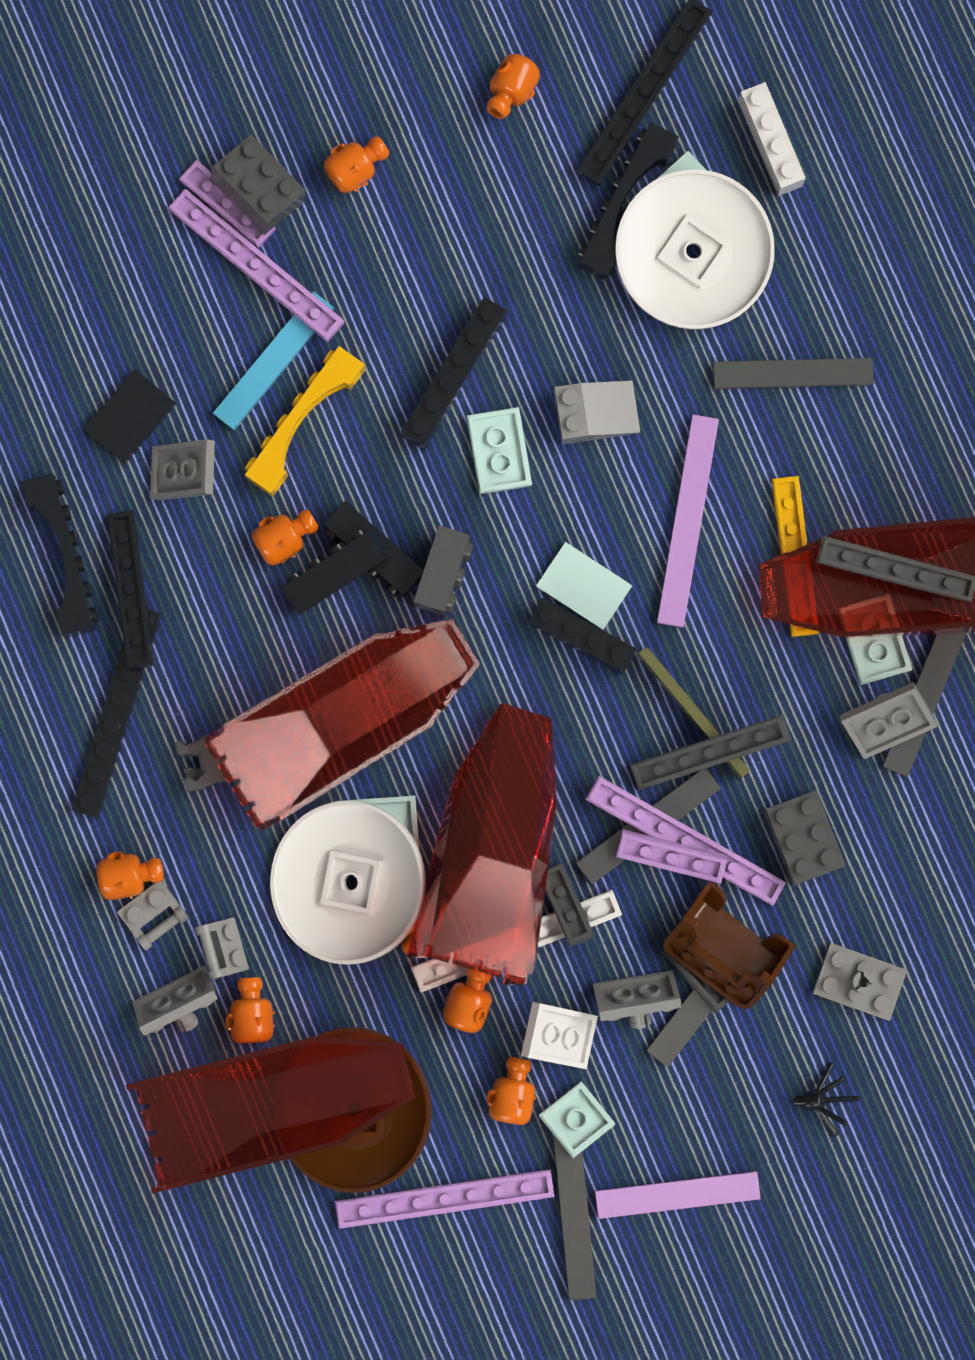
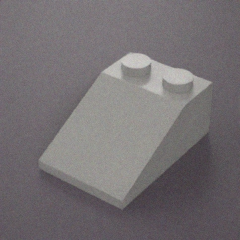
M633 381L578 383L554 388L562 445L640 433Z

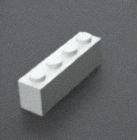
M766 82L741 91L738 102L777 196L802 187L806 178Z

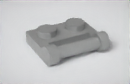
M163 881L153 884L117 912L145 951L153 946L151 943L179 922L184 923L189 919L187 913ZM171 907L174 913L145 935L141 928Z
M234 917L195 928L196 935L200 936L210 971L207 973L209 981L249 969Z

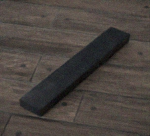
M132 510L108 514L107 520L127 669L133 670L155 666L135 513Z

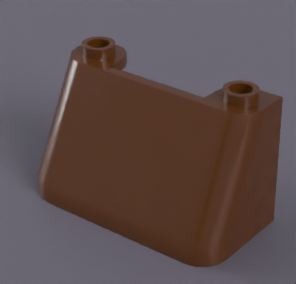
M708 881L666 938L664 949L669 956L735 1006L749 1009L772 986L796 945L779 934H771L764 941L722 909L727 900L726 895L721 888L712 881Z

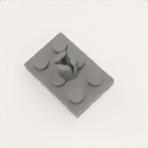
M206 439L152 446L150 499L159 501L212 495L215 441Z
M914 682L888 694H881L877 696V699L840 715L842 724L864 759L938 727L936 719Z
M829 943L812 994L890 1021L907 970Z
M205 965L132 1001L138 1026L143 1036L158 1032L163 1026L173 1021L177 1024L176 1026L180 1032L190 1031L197 1026L198 1019L193 1011L205 1008L218 999L212 980L209 981L207 974L209 971Z
M672 970L593 984L600 1021H615L630 1016V1026L635 1029L646 1028V1025L650 1026L651 1024L650 1013L659 1011L669 1012L676 1008H682Z

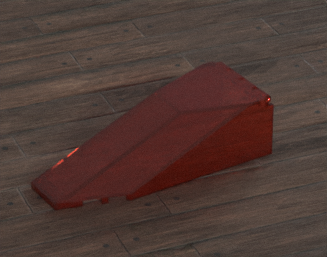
M975 517L833 531V534L826 536L975 576ZM821 539L808 542L807 545L789 553H783L759 564L762 617L843 638L975 632V590L972 602L966 603L816 563Z
M453 619L428 623L409 629L402 628L383 634L376 633L227 722L204 738L206 741L205 746L214 760L221 756L224 758L225 761L218 764V767L228 783L237 779L239 784L234 786L232 790L243 807L251 802L253 807L246 812L255 827L262 831L430 728L443 709L450 704V700L457 691L464 686L479 667L480 663Z
M501 703L485 726L484 732L475 746L468 752L469 755L454 774L426 880L424 902L413 929L406 957L428 958L429 955V958L448 963L451 953H454L452 960L454 965L474 970L477 960H479V972L500 977L504 967L506 968L504 985H526L528 976L533 973L537 956L557 806L552 718Z
M317 1036L145 1078L126 1085L127 1090L136 1088L140 1105L150 1103L151 1108L141 1110L146 1132L157 1131V1135L148 1137L152 1158L163 1156L164 1160L154 1164L158 1183L150 1188L152 1194L340 1146L415 1098L402 1043Z

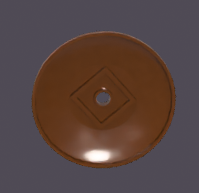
M344 1027L324 1032L312 1038L297 1050L280 1077L275 1096V1120L282 1145L289 1158L303 1174L329 1189L340 1192L361 1193L372 1191L394 1182L416 1162L426 1144L430 1131L432 1102L427 1080L422 1069L410 1052L400 1043L376 1030ZM354 1101L360 1102L363 1106V1112L359 1117L355 1116L351 1111Z

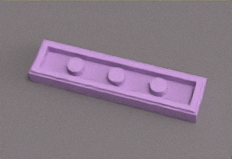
M195 160L179 178V181L259 249L276 228L274 227L264 235L211 180L212 172L198 160Z
M624 829L616 854L618 858L720 884L728 859L726 855Z

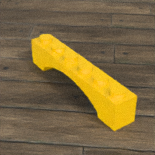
M338 346L336 351L331 350L323 360L325 366L320 372L315 371L307 383L309 388L304 394L300 392L292 403L294 408L290 414H284L276 425L279 429L273 437L269 435L260 447L263 451L257 458L252 457L245 467L247 471L245 474L246 478L272 497L288 477L287 471L284 470L286 454L301 422L316 405L331 394L344 388L351 391L366 370L364 363L340 346Z

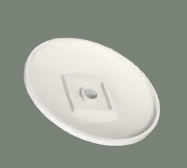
M682 170L654 180L644 187L630 202L622 216L616 235V264L628 294L647 314L658 321L677 328L707 329L720 326L737 318L761 295L773 267L774 237L771 224L761 204L740 183L712 171ZM689 245H697L700 248L701 254L698 258L693 259L687 255L686 248Z
M339 801L311 810L290 827L282 838L274 856L270 876V889L273 906L283 929L300 948L310 955L330 963L358 964L372 961L387 954L407 937L422 909L426 877L419 848L412 835L398 819L385 810L371 804L356 801ZM350 875H354L358 881L357 887L354 890H350L346 885V880Z

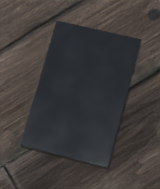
M134 369L83 430L121 462L126 464L174 408L176 402Z

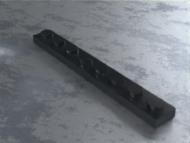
M688 0L577 170L578 174L597 186L601 185L711 17L712 10L696 0Z
M148 609L153 645L162 614ZM124 644L72 807V811L98 819L145 668L127 669Z

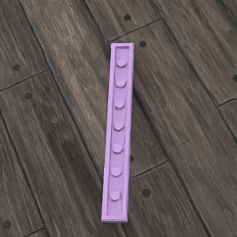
M184 189L168 207L172 214L326 342L345 323L341 317L188 190Z
M692 415L657 624L679 628L684 627L719 419Z
M600 776L597 777L585 799L648 836L728 856L723 879L771 906L775 904L786 883Z
M551 1169L336 1200L335 1204L340 1229L554 1197Z

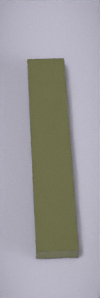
M645 647L637 655L703 736L708 739L720 735L649 648ZM740 758L726 762L739 779L749 772L748 767Z

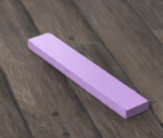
M757 1171L595 1191L598 1219L761 1199Z

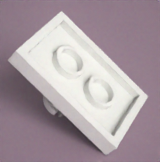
M532 1002L521 1056L587 1069L598 1016Z

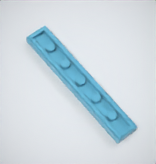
M314 291L312 292V294L315 297H317L327 307L334 311V307L332 305H330L327 301H325ZM293 315L217 407L213 415L235 431L316 332Z

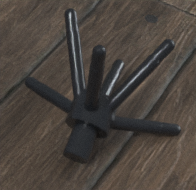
M830 1062L815 1091L807 1092L806 1096H795L794 1103L796 1107L806 1106L808 1110H816L832 1134L838 1136L837 1130L828 1117L843 1126H847L848 1122L827 1110L825 1104L859 1101L860 1097H825V1093L845 1081V1077L841 1076L824 1087L834 1067V1063Z

